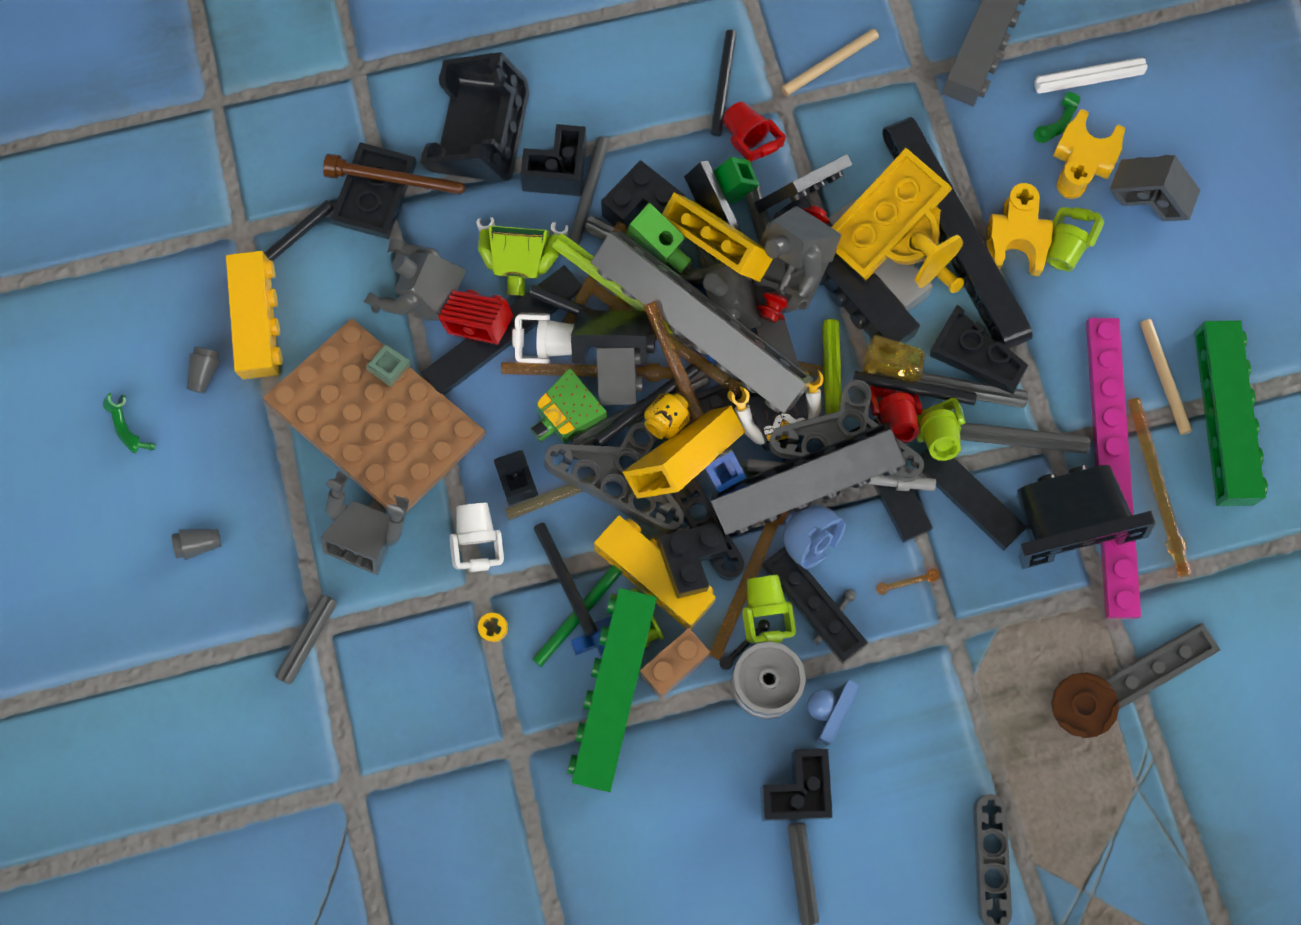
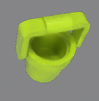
M1062 207L1057 211L1052 222V243L1047 253L1046 262L1053 268L1071 272L1076 267L1084 251L1089 246L1093 247L1104 225V219L1099 213L1089 209ZM1065 217H1071L1072 219L1087 222L1094 221V225L1088 234L1081 228L1063 224V220Z
M950 398L922 411L921 415H917L919 424L917 441L919 443L925 441L930 455L934 459L946 461L956 457L961 450L960 424L966 423L958 400Z
M779 575L747 579L748 607H744L742 610L747 641L750 643H781L784 638L793 637L796 633L793 607L790 601H785ZM783 613L786 631L763 632L761 635L756 636L753 617Z

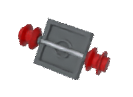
M817 206L802 209L823 223L829 224L830 220L826 217L827 212ZM779 257L773 258L761 281L754 280L757 286L773 291L763 293L762 296L766 299L765 305L757 306V309L761 312L760 317L772 323H777L778 320H785L781 312L783 308H789L786 296L792 297L798 292L800 288L798 285L805 275L804 267L794 268ZM827 262V263H822V270H823L822 277H823V275H824V272H825V270H826V268H827L829 262ZM822 277L820 278V280H819V282L817 283L816 287L814 288L813 292H812V293H809L808 296L806 297L807 299H809L810 303H811V301H812V298H813V296H814V294H815V292H816V290H817V288H818V285H819V283H820Z

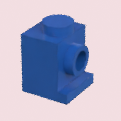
M732 449L722 452L705 468L719 493L747 478Z

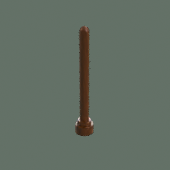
M326 154L323 163V175L328 178L338 179L339 176L344 177L346 174L455 194H462L465 191V185L461 182L347 163L346 159H342L340 155Z

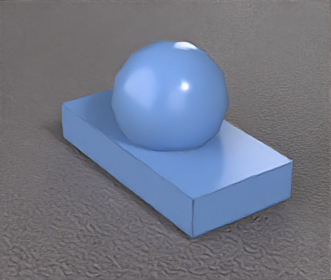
M848 679L843 685L838 698L831 691L825 689L817 690L809 697L807 706L810 715L817 721L825 722L816 740L817 742L825 746H829L833 742L859 689V684Z

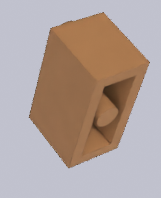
M688 628L640 670V677L662 700L709 658L711 652Z

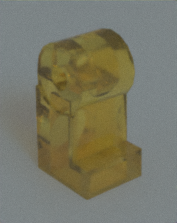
M874 335L865 351L862 372L871 374L878 372L893 377L896 376L903 380L918 381L922 377L925 353L917 347Z

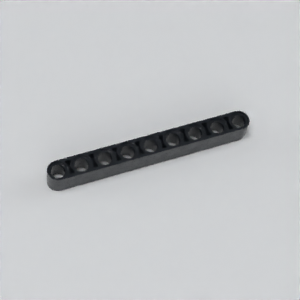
M908 117L884 127L882 130L883 139L894 160L907 148L951 186L952 190L936 206L941 210L938 241L941 244L957 234L962 238L963 245L950 262L958 277L964 279L963 286L991 337L996 342H1002L1009 349L1031 340L1033 335L1028 320L915 119Z

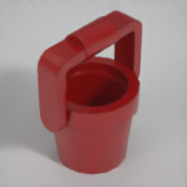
M740 101L733 104L724 114L723 123L732 134L730 138L731 143L746 160L753 162L759 158H764L784 146L786 136L771 119L766 120L763 115H759L745 102ZM769 132L775 137L776 140H772L750 151V149L759 145Z
M870 386L871 400L869 407L872 416H877L882 424L890 422L896 438L903 443L914 440L919 434L917 415L922 414L919 396ZM875 396H881L884 398L880 400L879 403H877Z

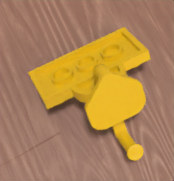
M905 148L831 227L841 233L835 253L865 280L887 258L903 265L922 262L923 265L914 279L918 287H925L937 277L949 287L951 293H957L963 287L964 279L954 275L945 266L960 251L963 240L957 234L938 245L940 231L937 220L931 213L952 190L951 186L911 151Z

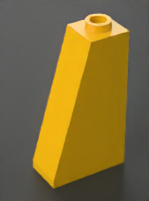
M732 406L710 410L682 429L675 437L668 439L629 466L622 473L637 499L679 492L743 435L745 430Z

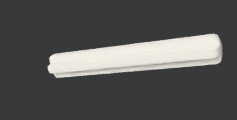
M1140 57L1036 77L1034 87L1037 93H1045L1143 75L1147 70L1145 58Z

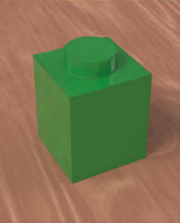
M730 157L713 170L729 204H736L760 186L749 160Z

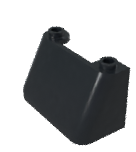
M502 52L443 60L439 84L450 97L441 143H427L422 151L420 164L433 173L495 182L510 180L514 171L529 98L527 79Z

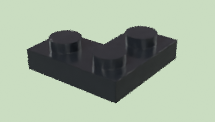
M718 522L661 535L657 539V544L677 599L706 592L710 586L701 561L726 556L729 551Z

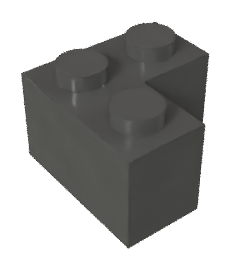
M1175 155L1147 158L1137 157L1135 159L1121 160L1110 187L1112 193L1123 206L1150 205L1162 221L1190 220L1201 191Z
M596 347L599 403L601 405L636 404L637 393H642V374H636V365H641L640 349L635 347Z

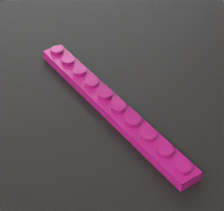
M1089 318L1086 321L1095 467L1101 465L1111 466L1132 515H1134L1119 318ZM1115 540L1101 543L1105 618L1139 619L1141 617L1136 541L1116 545Z

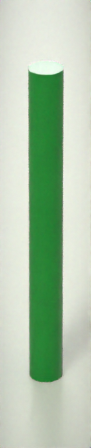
M614 564L583 599L588 611L595 606L622 574L623 571H620ZM574 611L532 658L541 668L580 623Z

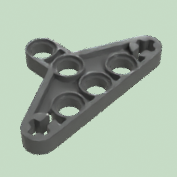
M862 380L849 381L842 392L838 412L776 428L769 440L771 452L778 457L794 460L809 454L806 449V444L809 441H819L824 448L879 426L868 417L871 400L869 385ZM852 388L861 389L865 399L862 402L855 403L849 399L848 391ZM847 417H853L858 420L860 428L855 432H849L844 429L842 421ZM785 435L788 436V442L797 444L798 436L804 437L800 446V452L795 451L797 445L787 444L786 449L780 448V442L775 440H780L781 436ZM897 439L905 461L906 459L911 460V465L916 468L911 473L905 472V467L900 466L901 470L892 475L883 476V474L877 476L903 482L914 481L922 473L924 461L917 452Z
M638 422L630 428L620 447L554 444L547 449L544 457V466L552 475L666 534L674 533L683 523L684 513L670 493L645 497L650 503V507L646 511H639L633 505V499L636 496L622 473L625 469L620 466L619 459L623 456H629L637 462L650 452L656 437L647 430L644 422ZM636 431H644L648 434L650 441L645 445H640L634 441L633 434ZM562 454L564 456V463L560 462L558 466L554 465L553 457ZM573 458L579 461L574 465L572 474L567 471L569 465L571 466ZM582 467H588L593 470L595 477L593 480L585 482L578 477L577 471ZM609 482H617L622 487V493L618 496H611L606 492L605 485ZM656 502L662 505L653 518L650 515L655 509ZM671 512L674 514V521L668 525L664 522L665 517L663 515Z

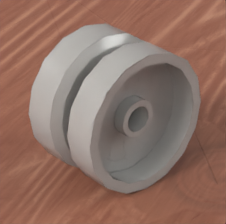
M775 642L757 643L745 650L736 662L731 679L733 697L739 707L753 717L761 719L779 718L789 712L803 694L806 682L804 665L797 654L785 645ZM766 675L772 677V685H766L763 682Z

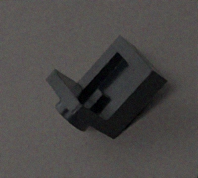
M523 450L494 459V464L509 506L539 496Z

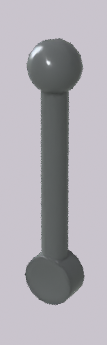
M852 589L844 592V599L838 606L842 611L849 601L855 600L856 592ZM817 635L813 641L819 645L822 638Z

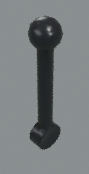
M762 619L758 622V627L755 629L756 636L762 631L769 630L770 622L768 620ZM746 639L729 657H723L719 663L721 669L725 671L730 670L732 662L751 643Z

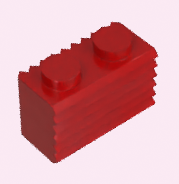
M470 289L466 290V292L452 290V295H449L447 304L444 305V309H441L439 320L449 335L473 338L476 341L479 340L498 345L514 314L506 299L499 295L487 297Z

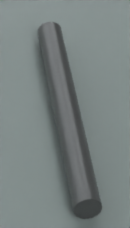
M598 137L569 236L578 245H580L609 140L605 137Z

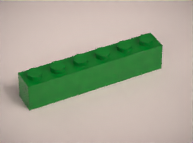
M1241 320L1204 321L1196 329L1194 336L1216 506H1254L1266 498L1268 483L1266 478L1263 477L1262 472L1264 454L1258 443L1259 421L1254 415L1255 392L1250 386L1249 379L1251 363L1247 360L1245 350L1247 334L1243 331Z
M622 588L618 589L617 595H610L606 613H611L612 618L610 626L603 625L599 645L605 647L602 659L595 657L591 677H595L597 680L594 691L587 689L583 709L589 710L586 723L579 722L575 741L580 742L581 745L578 756L571 755L567 774L573 775L571 782L573 784L611 792L657 600L655 596Z

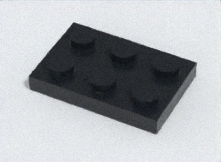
M360 142L352 164L413 174L417 161L414 156ZM347 175L330 220L333 225L389 240L408 185Z

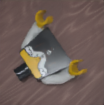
M819 370L817 371V380L811 382L795 406L786 413L776 412L769 408L765 403L766 399L761 395L750 398L748 390L740 386L742 397L738 400H735L734 393L730 390L727 394L728 399L736 405L734 410L745 430L744 434L755 444L762 445L765 451H771L769 440L776 428L819 417L821 412V390L818 388L824 380L822 373ZM782 435L780 440L775 441L780 442V448L786 449L787 444L797 445L802 443L804 437L798 436L797 444L788 442V436ZM782 458L785 463L791 461V459Z

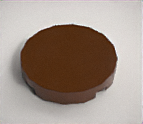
M1087 672L1072 674L1063 679L1055 688L1051 701L1053 716L1059 726L1069 734L1082 738L1097 737L1109 731L1117 720L1119 712V702L1111 684L1102 677Z

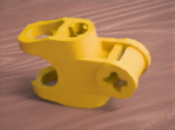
M1080 109L1073 121L1067 125L1053 153V157L1065 161L1056 183L1060 195L1068 199H1077L1085 192L1094 174L1108 179L1122 151L1126 127L1117 124L1111 136L1103 139L1095 138L1086 130L1085 124L1089 115L1088 111Z
M1020 183L1013 187L1004 203L1003 215L991 213L987 226L986 247L999 270L1003 266L1006 251L1017 249L1026 254L1029 260L1030 275L1040 276L1044 270L1047 253L1052 243L1053 223L1052 220L1038 219L1040 196L1038 190L1031 184Z

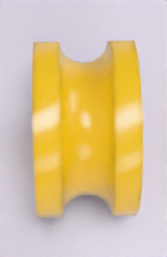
M487 613L479 620L478 631L485 640L497 642L506 636L508 624L505 618L498 613ZM492 619H498L497 625L501 627L500 633L494 632V636H488L489 630L485 628V624L487 621L492 623Z

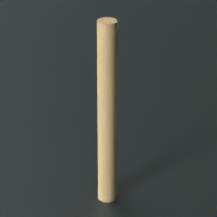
M873 28L781 86L782 93L786 97L877 40L879 38L878 32Z
M1151 319L1144 320L1139 324L1180 435L1191 433V425Z

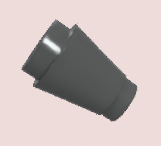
M194 347L193 353H189L187 390L205 394L220 363L217 360L218 352Z
M179 529V533L172 534L176 559L184 557L187 560L222 547L218 529Z

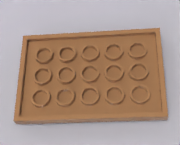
M351 318L263 397L266 405L383 507L387 509L388 504L397 505L396 499L393 496L396 495L409 499L408 512L486 436V431L443 394L436 391L430 383L411 367L402 374L392 387L368 372L366 365L384 345Z

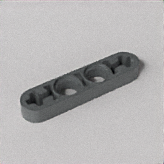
M988 794L978 798L973 807L978 915L983 925H1008L1012 917L1007 809L1000 797ZM988 800L991 801L993 807L998 809L997 813L992 814V825L999 823V829L990 828L982 830V824H989L988 813H982V806H986ZM988 834H994L1000 841V848L994 854L988 853L983 848V839ZM990 868L998 870L1002 876V882L997 888H990L985 883L984 876ZM985 892L990 894L1003 893V899L996 898V908L1003 911V917H997V923H994L992 917H987V910L993 908V898L985 899Z

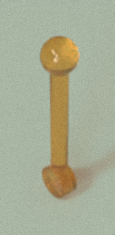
M931 569L925 575L890 584L879 583L876 586V591L880 595H885L888 590L927 580L929 582H936L940 574L936 569Z

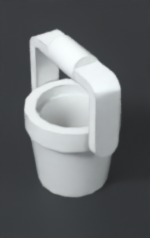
M519 313L515 318V327L512 328V347H515V359L521 363H550L551 356L572 355L571 333L574 324L550 321V314ZM522 319L539 320L536 342L538 356H523L524 328H522Z
M475 503L456 507V534H450L452 565L457 570L468 569L469 572L488 571L491 566L501 565L504 561L501 531L494 530L488 503ZM494 541L496 559H471L468 562L460 563L458 545Z

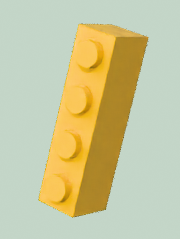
M677 193L672 194L662 213L668 221L686 238L737 273L756 281H761L773 258L766 254L763 246L698 203Z
M263 251L226 255L235 372L242 379L279 375L278 365H282L283 358L281 349L276 344V336H280V325L278 318H274L273 308L278 306L277 294L275 289H272L271 279L275 278L274 263L266 257Z
M618 515L596 539L594 551L610 565L614 564L620 571H623L622 575L636 587H639L644 594L657 597L656 604L686 630L688 628L692 629L714 604L716 597L712 594L714 592L713 588L710 586L706 592L677 599L657 540L651 538L649 541L640 533L642 529L636 522L630 518L624 520Z

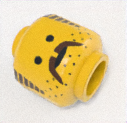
M662 393L646 408L644 412L646 419L644 425L658 439L673 438L690 421V413L687 409L689 404L679 394Z

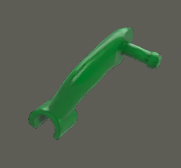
M1073 92L1066 93L1061 103V106H1064L1065 109L1060 119L1055 123L1039 126L1035 129L1034 138L1037 142L1046 143L1065 131L1080 103V96Z
M109 393L103 400V407L107 412L111 413L116 434L122 443L132 453H136L138 448L154 450V443L139 442V436L134 435L128 428L122 411V407L126 403V396L121 395L118 404H114L111 401V393Z

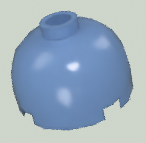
M811 505L789 514L785 521L786 527L783 542L790 557L803 568L809 569L827 557L823 552L829 545L833 548L838 545L844 534L846 523L831 509L821 505Z

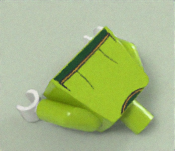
M490 217L491 222L489 225L483 226L481 218L477 219L476 223L479 230L478 252L486 267L493 271L494 275L508 277L506 293L508 295L523 296L525 292V278L539 279L540 275L547 273L559 256V253L552 247L553 242L561 233L568 237L569 226L566 225L564 231L558 232L556 231V222L551 224L550 233L548 230L496 226L493 217Z

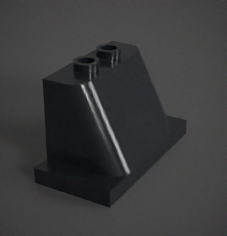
M1086 465L1070 469L1068 471L1069 474L1056 477V474L1041 476L1037 479L1038 482L1025 485L1017 490V498L1031 540L1030 542L1022 543L1020 546L1019 559L1022 569L1054 562L1055 555L1112 540H1115L1116 545H1121L1148 538L1156 523L1152 510L1132 515L1110 465L1087 468Z

